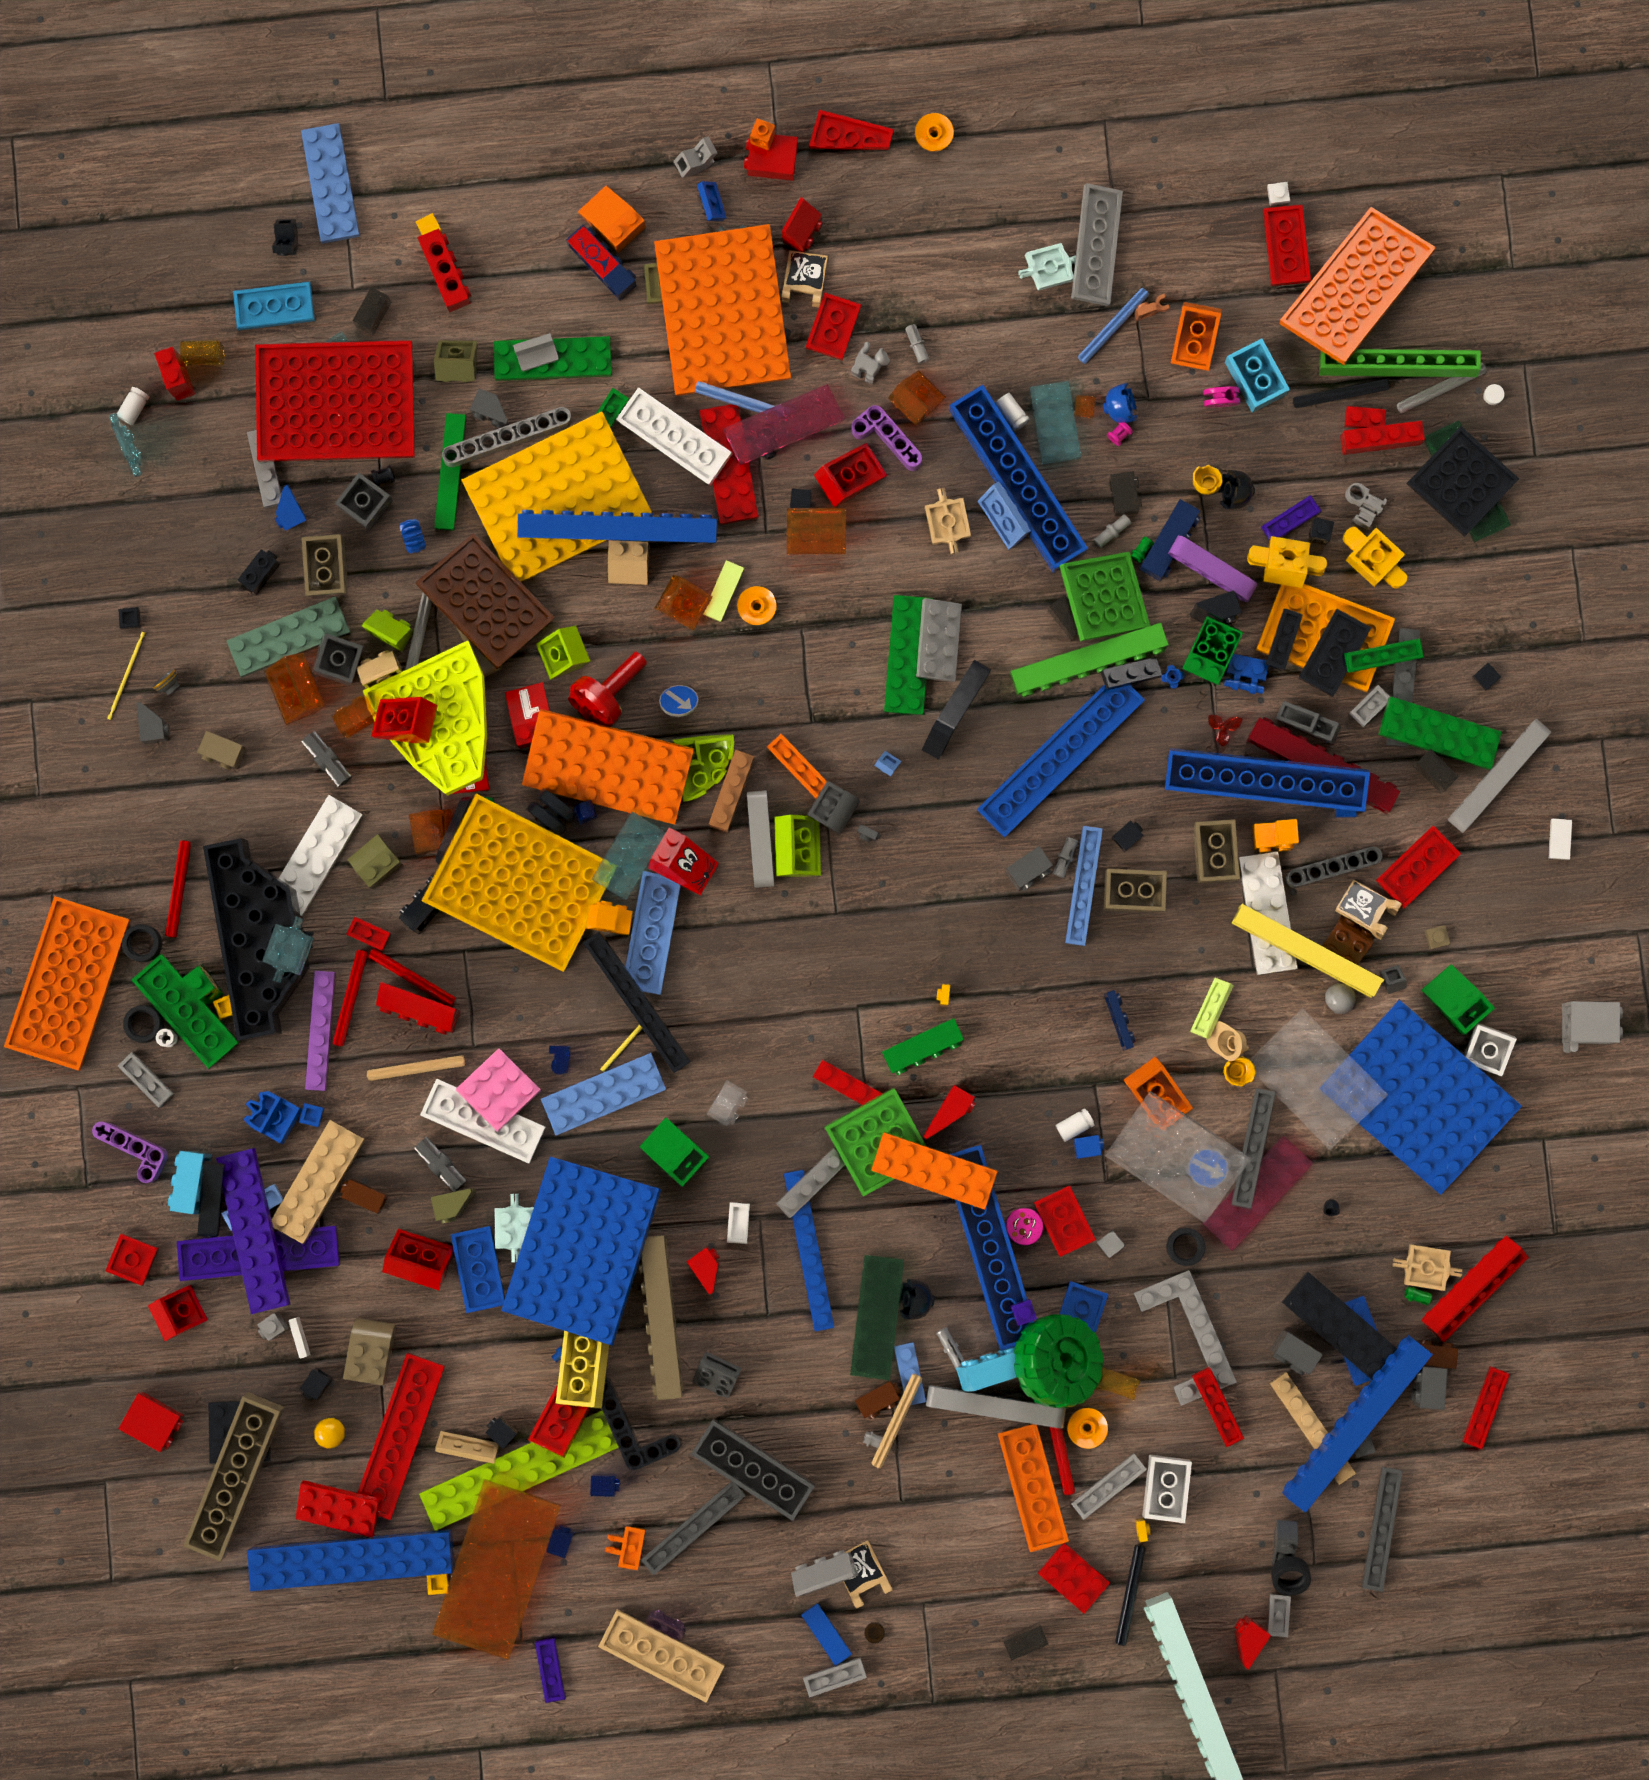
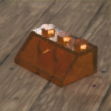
M787 508V554H846V509Z
M303 653L284 656L264 671L285 725L313 715L325 707Z

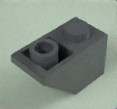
M479 388L470 408L471 413L474 415L473 417L483 422L485 419L491 421V424L497 428L509 425L497 395Z
M1277 1520L1274 1530L1272 1565L1281 1558L1295 1557L1298 1545L1297 1522Z

